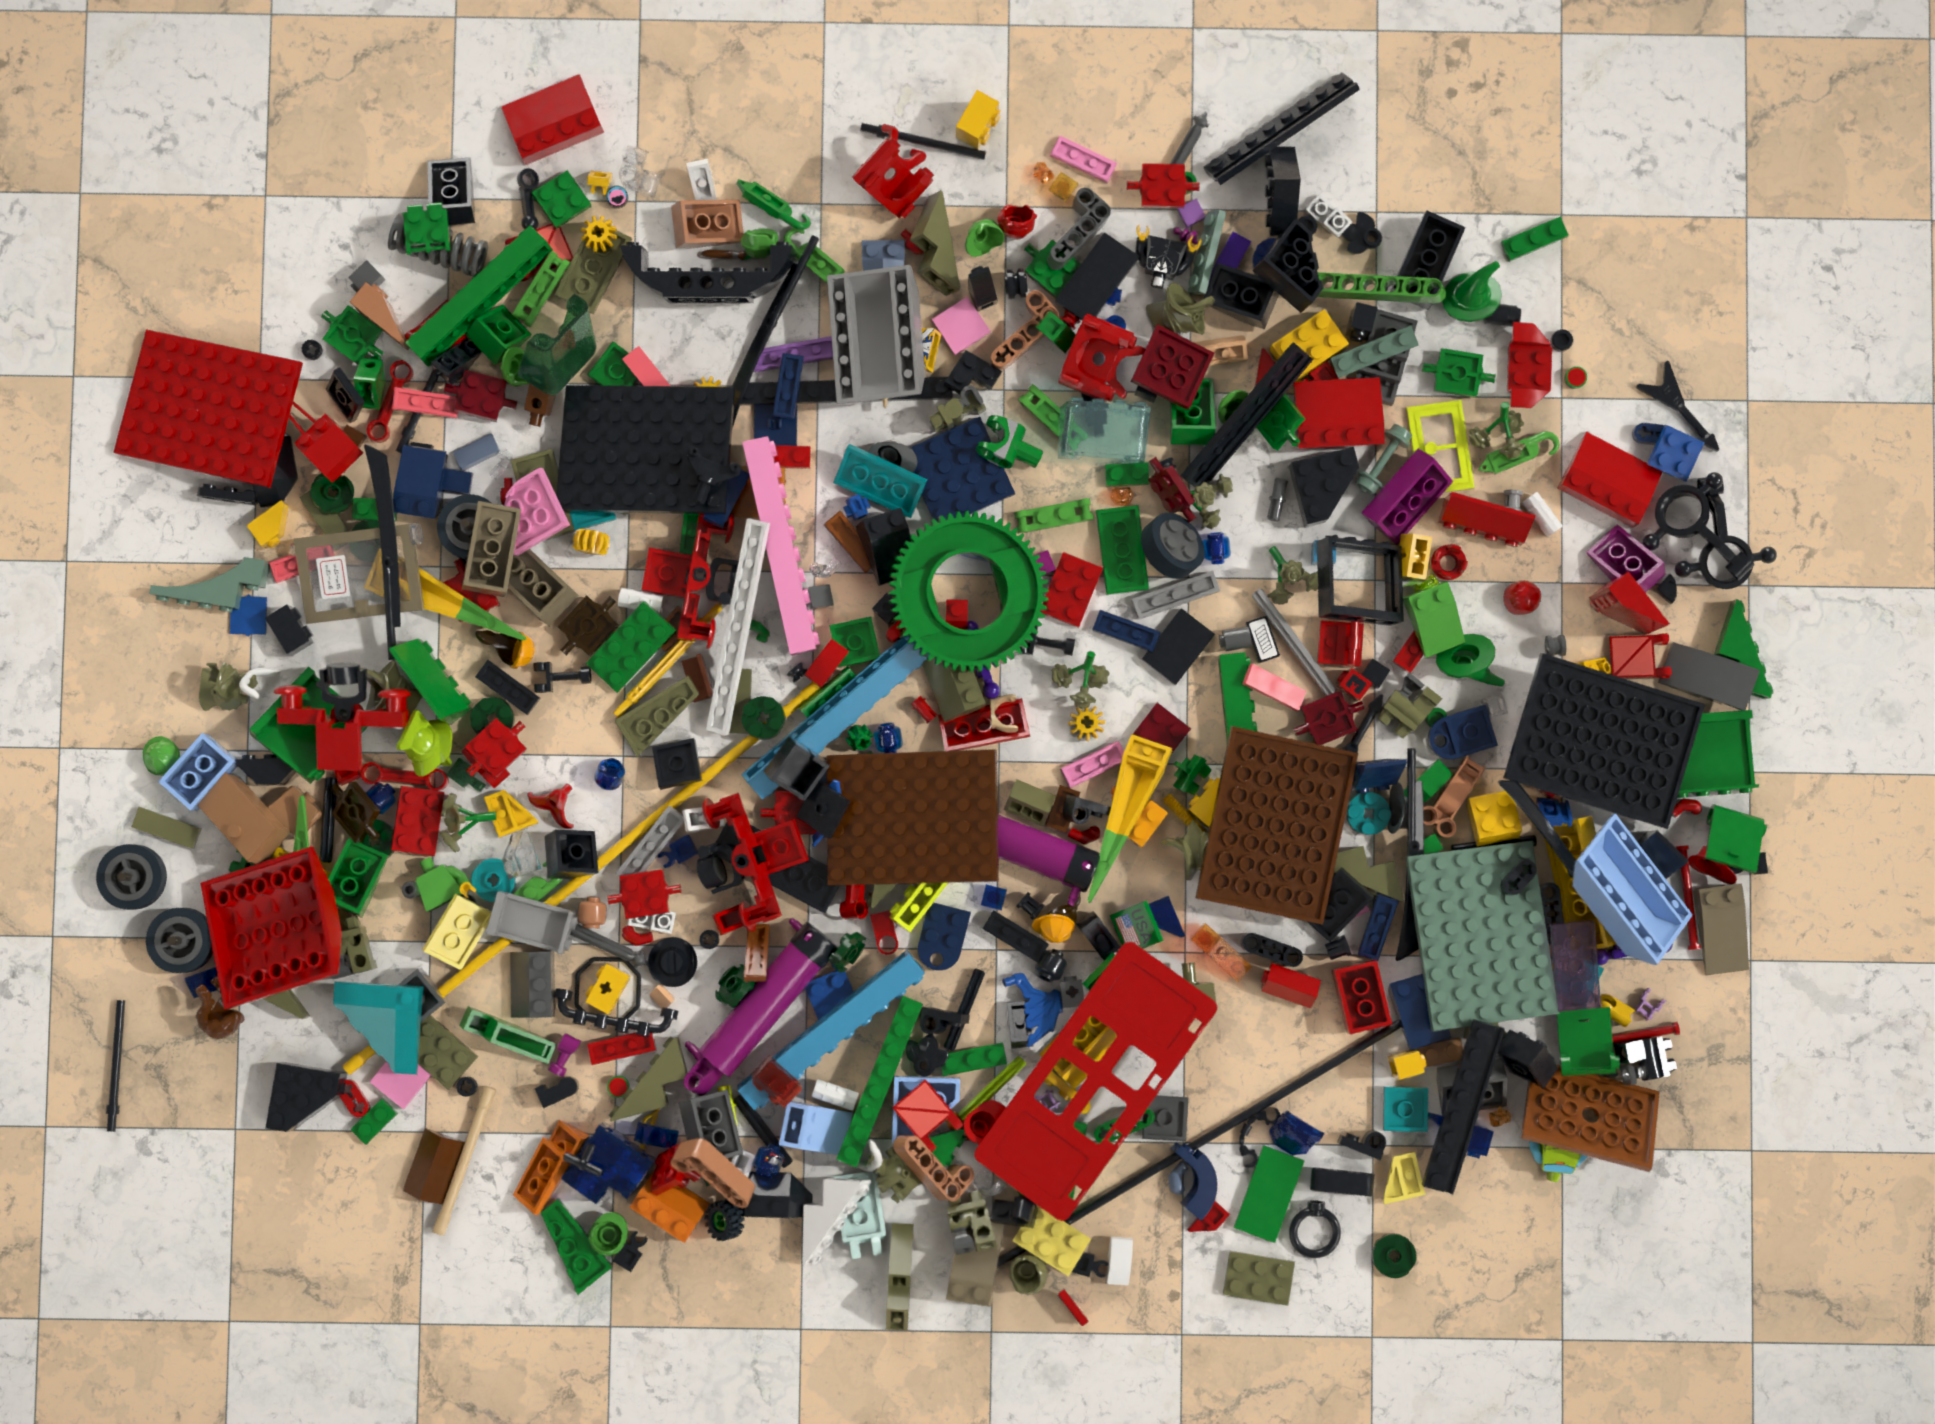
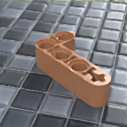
M1038 290L1029 292L1025 302L1027 310L1033 317L992 352L991 365L1001 371L1007 369L1045 336L1040 331L1038 335L1030 336L1027 330L1031 327L1036 328L1048 311H1051L1059 318L1057 309ZM1036 297L1040 299L1041 304L1032 306L1029 302L1030 299ZM1019 341L1023 347L1019 350H1014L1011 347V343ZM1005 348H1007L1009 353L1004 357V363L1001 361L997 363V356L1003 357L1006 354Z
M900 1135L895 1138L893 1143L895 1152L936 1199L957 1201L974 1179L972 1167L954 1164L946 1170L917 1136Z
M696 1138L680 1143L671 1161V1166L680 1172L695 1170L733 1205L740 1208L748 1206L756 1188L755 1184L708 1141Z

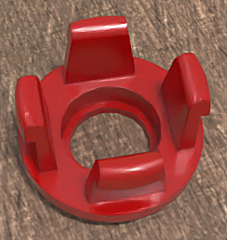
M1455 544L1439 547L1431 557V568L1434 574L1443 580H1454L1460 577L1468 565L1461 547ZM1446 555L1453 557L1456 563L1451 571H1445L1440 566L1441 558Z

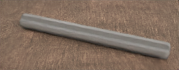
M1259 589L1253 593L1252 598L1324 695L1328 696L1335 693L1336 688L1265 592Z

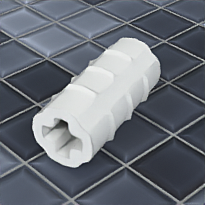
M1538 492L1522 502L1529 514L1536 515L1534 521L1547 537L1563 527Z
M621 588L618 598L619 607L636 610L643 601H646L661 615L664 605L663 595L633 590V588Z
M817 1079L812 1097L853 1111L859 1093Z

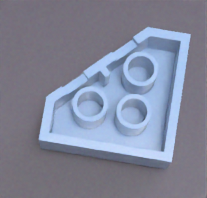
M895 1076L893 1106L926 1079L951 1109L960 1099V1078ZM893 1110L892 1143L900 1135L915 1136Z

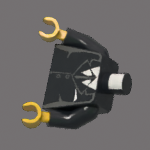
M1138 225L1136 228L1138 237L1135 253L1139 255V264L1142 268H1145V274L1153 276L1151 287L1163 289L1165 278L1174 280L1175 276L1182 275L1192 265L1196 250L1200 247L1202 240L1200 239L1199 243L1194 245L1191 242L1193 236L1189 238L1188 244L1149 235L1148 225L1144 233L1139 231L1140 225Z

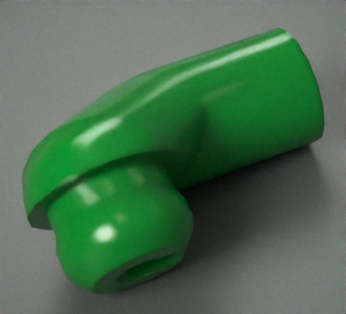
M751 619L749 630L758 633L756 640L766 643L768 637H770V631L761 622Z

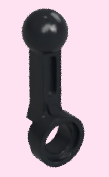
M525 168L517 175L523 211L521 225L524 230L530 225L536 230L538 219L534 214L532 190L538 186L539 176L533 169ZM523 175L529 177L530 185L524 183Z

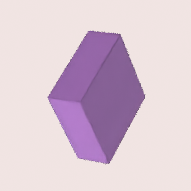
M1197 198L1186 203L1184 208H1177L1186 228L1203 221L1205 218Z

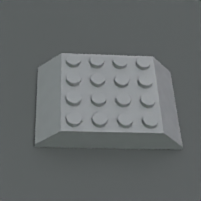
M911 265L828 275L837 404L921 394L925 379L919 291Z

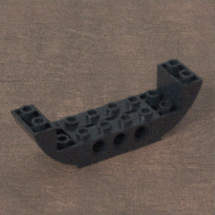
M626 242V245H620L623 257L631 271L648 288L661 295L668 303H754V299L771 291L785 278L797 255L796 250L792 245H789V242H776V245H770V271L762 267L754 268V271H746V268L741 267L733 268V271H724V268L719 267L711 268V271H703V268L697 267L690 268V271H682V268L676 267L669 268V271H660V268H648V251L642 245H639V242ZM687 282H691L690 286L684 289V285ZM712 282L711 287L705 289L706 284ZM734 282L731 288L726 289L728 283Z

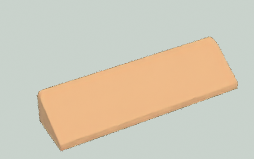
M1244 335L1194 342L1215 353L1209 366L1248 360L1247 344Z

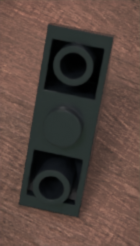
M466 338L433 360L431 365L435 373L452 385L463 377L464 371L470 369L482 351Z
M265 754L264 759H255V755H242V759H235V764L257 785L261 786L285 785L296 773L274 754Z

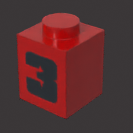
M1351 668L1348 671L1343 670L1337 678L1339 684L1336 687L1358 702L1373 683Z

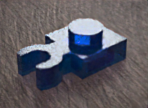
M685 835L669 845L670 852H661L658 858L667 856L669 861L663 867L669 868L674 865L675 860H677L678 864H682L696 856L698 850L690 835Z

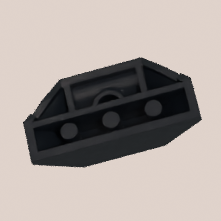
M286 432L271 488L252 484L260 508L274 506L281 500L285 501V498L298 479L292 438Z
M750 1171L748 1178L755 1184L756 1188L748 1206L745 1208L739 1207L738 1210L743 1211L742 1217L800 1218L804 1216V1205L812 1203L813 1194L791 1172Z

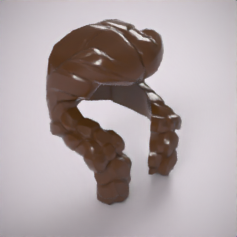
M218 976L211 980V983L221 993ZM200 985L195 989L202 1001V1005L195 1017L199 1028L212 1039H223L235 1033L239 1029L240 1024L244 1022V1015L235 1009L225 1010L222 996L215 1004V1000L206 986Z

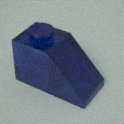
M1169 896L1148 903L1159 929L1181 938L1185 936Z

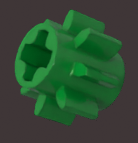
M865 724L862 726L854 725L847 731L849 737L845 738V740L852 747L853 751L857 749L865 750L872 744L870 738L874 735Z

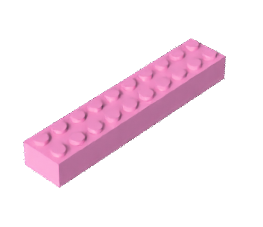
M768 436L744 441L742 443L760 521L770 523L766 550L790 655L794 656L816 651V645H820L817 631L813 632L812 629L815 619L813 611H808L807 603L811 602L808 590L803 589L802 582H806L804 571L798 567L797 561H801L798 547L793 545L796 535L793 525L789 526L788 519H792L788 504L784 505L783 498H787L784 484L779 483V477H782L779 462L774 460V456H778L775 443L770 441Z

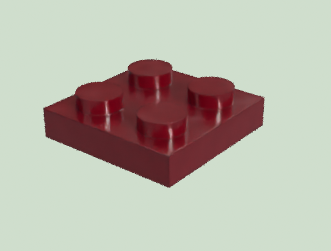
M1157 702L1132 735L1170 747L1173 753L1191 728Z

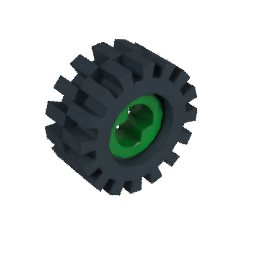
M727 1199L714 1202L708 1206L709 1208L705 1211L708 1215L704 1216V1219L708 1221L705 1223V1226H709L707 1231L709 1234L713 1233L711 1236L713 1239L716 1238V1241H726L738 1237L743 1232L741 1229L744 1228L742 1222L745 1221V1218L741 1217L743 1211L738 1210L739 1207L733 1205Z

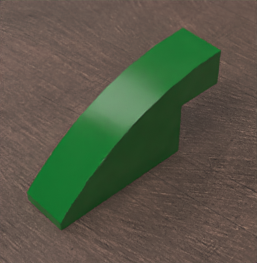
M467 1006L459 1025L463 1030L482 1036L490 1043L549 1064L557 1043L470 1006Z

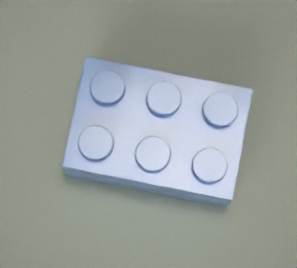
M202 733L158 782L190 811H198L200 809L198 807L199 802L224 773L231 774L238 767L235 764L236 758L209 734Z

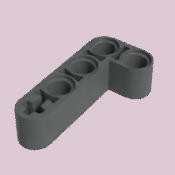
M1089 188L1079 189L1072 203L1073 209L1081 218L1052 247L1047 257V264L1053 270H1061L1106 224L1111 214L1110 206ZM1079 198L1086 199L1088 203L1081 202ZM1095 212L1101 213L1104 217L1097 216ZM1082 226L1088 227L1090 231L1083 230ZM1068 240L1074 241L1076 245L1069 244ZM1061 252L1064 253L1062 257L1056 258L1061 254Z

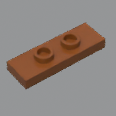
M839 511L823 525L866 574L871 569L858 532L844 514Z
M756 924L755 931L747 930L744 981H766L770 924Z

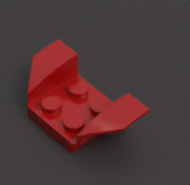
M1513 322V339L1508 346L1507 392L1511 393V407L1531 409L1551 391L1552 347L1534 323Z

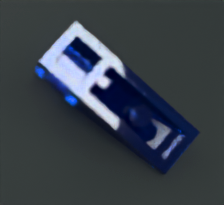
M1428 1112V1118L1439 1127L1442 1115ZM1475 1125L1467 1155L1480 1159L1481 1155L1487 1157L1494 1131Z

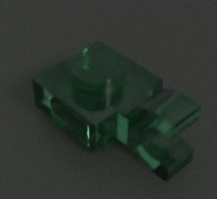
M458 758L446 775L463 788L469 783L473 788L482 792L486 784L474 775L472 777L469 776L465 770L471 765Z

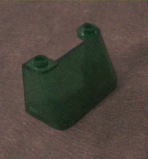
M575 293L567 301V313L563 324L559 328V334L554 339L544 333L535 334L527 342L517 374L548 395L558 394L594 356L597 348L588 304Z

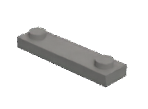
M1210 571L1133 598L1132 603L1138 620L1220 592L1214 572Z
M669 805L615 874L623 876L645 872L684 823L683 815Z

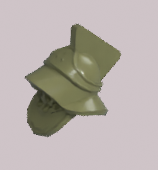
M1172 283L1167 287L1166 300L1146 306V311L1154 328L1158 324L1177 334L1193 332L1203 335L1205 333L1204 308L1211 306L1215 299L1213 296H1209L1197 303L1183 287Z
M395 660L389 662L379 673L375 670L370 671L367 669V681L371 684L366 710L386 709V698L378 696L380 691L391 688L405 689L411 692V696L406 697V706L409 709L410 718L422 695L417 688L412 689L404 676L400 675Z
M1194 820L1190 823L1187 834L1182 838L1177 836L1176 839L1167 837L1161 840L1162 845H1169L1184 852L1186 880L1190 881L1197 870L1201 871L1208 833L1206 831L1203 832Z

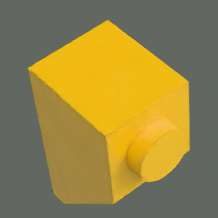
M282 500L246 525L259 544L266 549L277 546L281 542L279 539L284 537L289 506Z

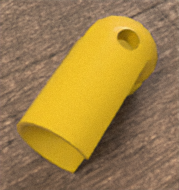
M1610 994L1600 995L1598 1002H1596V1008L1610 1007L1611 1019L1625 1028L1630 1024L1631 1014L1635 1011L1630 1006Z

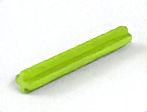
M1017 1056L958 1113L959 1118L964 1122L969 1113L982 1103L989 1101L1026 1065L1023 1058Z

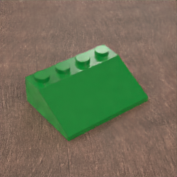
M418 638L389 649L440 721L452 725L472 710L469 706L472 703L464 692L461 694L456 688L459 686L458 682L452 675L448 677L444 671L446 669L445 664L440 658L435 659L431 653L434 649L427 640L423 642Z

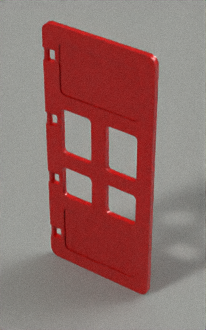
M1134 942L1124 943L976 1148L974 1153L975 1159L1059 1221L1067 1220L1213 1018L1218 1009L1217 1003ZM1090 1017H1095L1117 1035L1099 1061L1093 1060L1073 1045V1040ZM1196 1018L1201 1022V1025L1193 1033L1188 1028ZM1131 1045L1156 1062L1155 1068L1138 1090L1133 1089L1112 1073L1114 1066ZM1061 1058H1065L1086 1073L1087 1079L1064 1111L1057 1115L1037 1101L1034 1095ZM1156 1074L1162 1079L1154 1089L1148 1084ZM1100 1087H1105L1126 1103V1108L1104 1139L1097 1144L1074 1128V1122ZM1117 1130L1122 1135L1113 1144L1109 1141V1138ZM1076 1185L1081 1189V1192L1073 1200L1068 1195Z

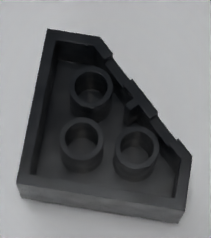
M1276 147L1269 152V155H1265L1266 177L1268 179V185H1265V198H1267L1268 214L1265 215V227H1269L1270 236H1279L1282 230L1295 218L1297 219L1301 178L1295 147Z
M1295 218L1282 230L1252 271L1301 313L1314 302L1323 290L1322 280H1319L1317 270L1319 265L1316 252H1313L1312 232Z
M1354 447L1294 461L1288 466L1304 528L1325 523L1331 516L1359 469Z
M287 1062L277 1063L265 1129L289 1132L300 1127L301 1124L344 1094L345 1080L348 1073Z

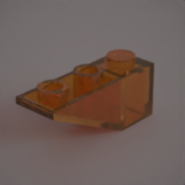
M1203 923L1189 939L1237 982L1252 967L1206 923Z

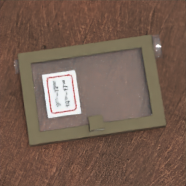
M419 523L396 525L400 613L424 610L415 546L423 542L422 527ZM379 528L294 539V543L290 545V551L292 556H296L306 624L385 615Z

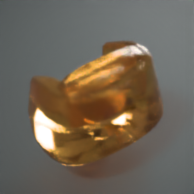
M1038 162L1035 165L1033 176L1037 177L1042 184L1054 178V174L1047 168L1045 162Z
M1130 487L1113 488L1110 497L1115 505L1125 506L1132 501L1133 491Z
M1498 1107V1110L1489 1113L1490 1125L1498 1127L1504 1123H1510L1511 1113L1506 1109H1502V1107Z

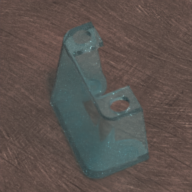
M1072 397L1071 401H1067L1060 407L1058 458L1079 460L1082 457L1121 459V463H1144L1151 407L1147 406L1146 402H1134V405L1126 404V401L1123 400L1105 403L1104 399H1092V402L1084 401V398Z

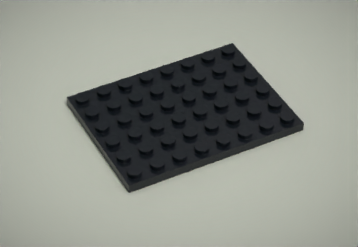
M566 385L556 493L563 511L726 515L729 479L716 484L715 487H711L705 504L702 505L694 502L692 498L699 482L696 480V473L686 453L690 447H696L699 449L701 457L726 467L730 465L735 399L734 387Z
M1540 653L1503 779L1517 780L1522 785L1668 829L1705 704Z

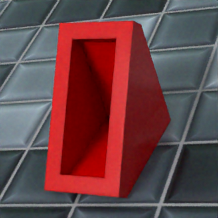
M740 904L712 915L720 935H725L743 927L739 916Z

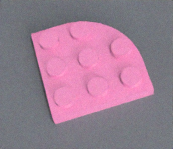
M538 468L524 476L507 492L504 506L521 509L514 549L515 556L524 553L570 526L543 468Z

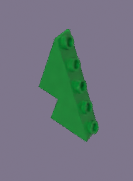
M1733 600L1730 603L1714 655L1760 670L1751 695L1762 699H1769L1773 694V688L1771 683L1766 680L1765 665L1762 661L1760 662L1758 657L1759 647L1756 641L1752 639L1751 624L1745 619L1744 604L1741 600Z

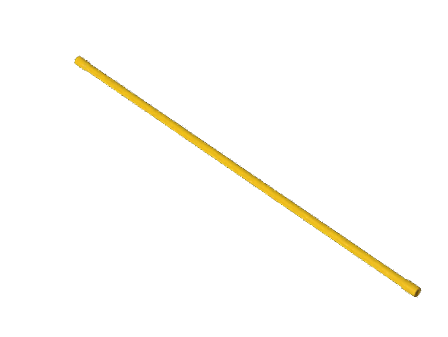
M811 682L800 691L795 698L783 707L786 718L821 688L814 682ZM749 734L701 773L702 781L688 784L598 857V871L649 831L669 805L676 809L760 739ZM593 875L571 879L544 903L557 906ZM500 937L438 988L442 997L444 998L514 940ZM368 1045L345 1062L342 1067L351 1075L376 1052Z

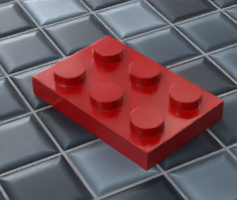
M1063 552L1048 588L1049 591L1045 596L1048 598V601L1042 603L1047 606V609L1040 612L1079 628L1103 568Z
M400 786L391 850L435 856L445 792Z

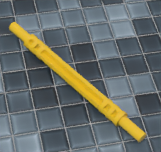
M716 603L703 618L700 617L697 621L710 623L711 618H715L722 608ZM693 639L692 642L678 640L626 695L627 698L613 713L619 718L633 703L636 704L696 640Z

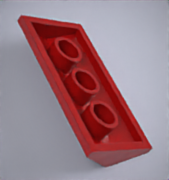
M1023 699L1001 703L994 712L996 718L1002 724L1018 726V731L1013 733L991 729L990 705H985L983 709L945 723L942 715L939 714L938 719L945 751L966 750L1030 737Z

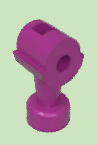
M565 1033L557 1048L560 1051L556 1063L551 1062L548 1070L564 1077L567 1071L564 1065L570 1055L578 1050L581 1040Z

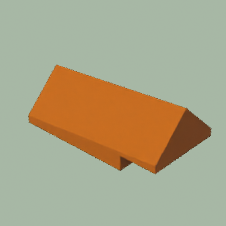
M559 1120L550 1139L542 1138L513 1196L534 1215H539L572 1165L563 1160L564 1154L568 1152L577 1157L590 1135Z

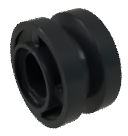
M1018 268L1016 273L1012 269H1006L1004 278L1008 298L1014 299L1016 294L1020 298H1026L1028 288L1024 269Z

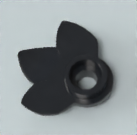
M1358 212L1356 224H1350L1342 233L1343 237L1350 242L1347 251L1353 254H1361L1367 249H1375L1382 242V234L1375 228L1374 219L1363 212ZM1373 236L1375 241L1369 242L1367 237Z
M933 1034L923 1037L919 1044L913 1040H909L907 1043V1058L914 1063V1070L919 1076H930L935 1068L943 1066L948 1059L949 1051L938 1049V1043ZM924 1061L927 1063L925 1070L921 1068V1063Z

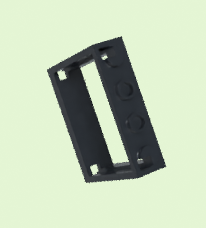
M1326 535L1324 539L1317 541L1319 618L1387 626L1404 622L1401 546L1391 545L1390 542L1375 543L1373 539L1359 541L1356 540V537L1338 538V535ZM1333 550L1384 556L1386 611L1334 605Z

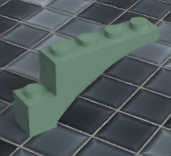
M244 557L240 564L210 580L185 586L165 587L151 585L149 594L156 596L155 600L169 602V598L177 599V603L190 606V602H195L201 608L211 609L213 605L219 606L220 611L232 613L233 609L239 610L244 585L245 589L258 591L259 587L266 588L270 565L265 560Z

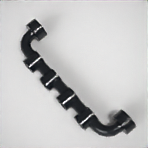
M556 988L554 998L558 999L559 1011L564 1016L573 1018L572 1023L585 1026L586 1021L594 1022V1027L599 1029H607V1025L616 1026L615 1031L621 1033H628V1029L637 1030L636 1035L649 1037L650 1033L666 1031L670 1027L672 1020H677L679 1012L670 1008H661L660 1017L664 1018L661 1024L654 1025L604 1014L572 1010L566 1005V1001H571L572 991Z

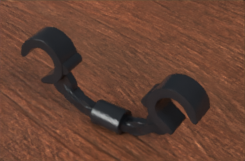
M1275 1107L1276 1118L1274 1120L1267 1119L1266 1111L1259 1112L1256 1116L1249 1118L1247 1124L1244 1123L1240 1131L1242 1133L1239 1137L1241 1156L1252 1154L1254 1157L1251 1164L1244 1165L1247 1168H1252L1257 1164L1258 1156L1254 1149L1248 1150L1244 1145V1136H1248L1252 1129L1250 1125L1256 1119L1264 1120L1266 1125L1277 1123L1280 1120V1112Z

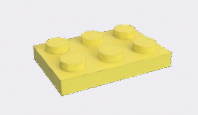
M455 893L422 950L461 970L487 928L492 911Z
M1039 1206L1034 1228L1021 1227L1013 1239V1242L1068 1277L1091 1241V1238L1066 1222L1055 1219Z

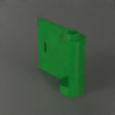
M1712 804L1706 820V824L1710 825L1705 859L1756 874L1762 837L1767 830V824H1764V819Z
M1610 1007L1559 1010L1557 1023L1562 1076L1615 1074L1616 1069H1620L1619 1056H1615L1613 1051Z

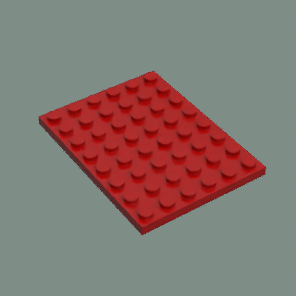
M146 329L113 453L271 488L303 363L297 360Z

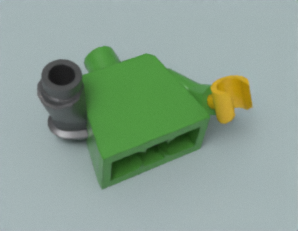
M431 857L419 862L425 874L417 877L416 881L404 883L402 887V893L408 899L421 896L426 912H431L450 902L455 893L468 898V890L471 889L474 893L476 892V888L470 884L463 871L446 864L436 867Z

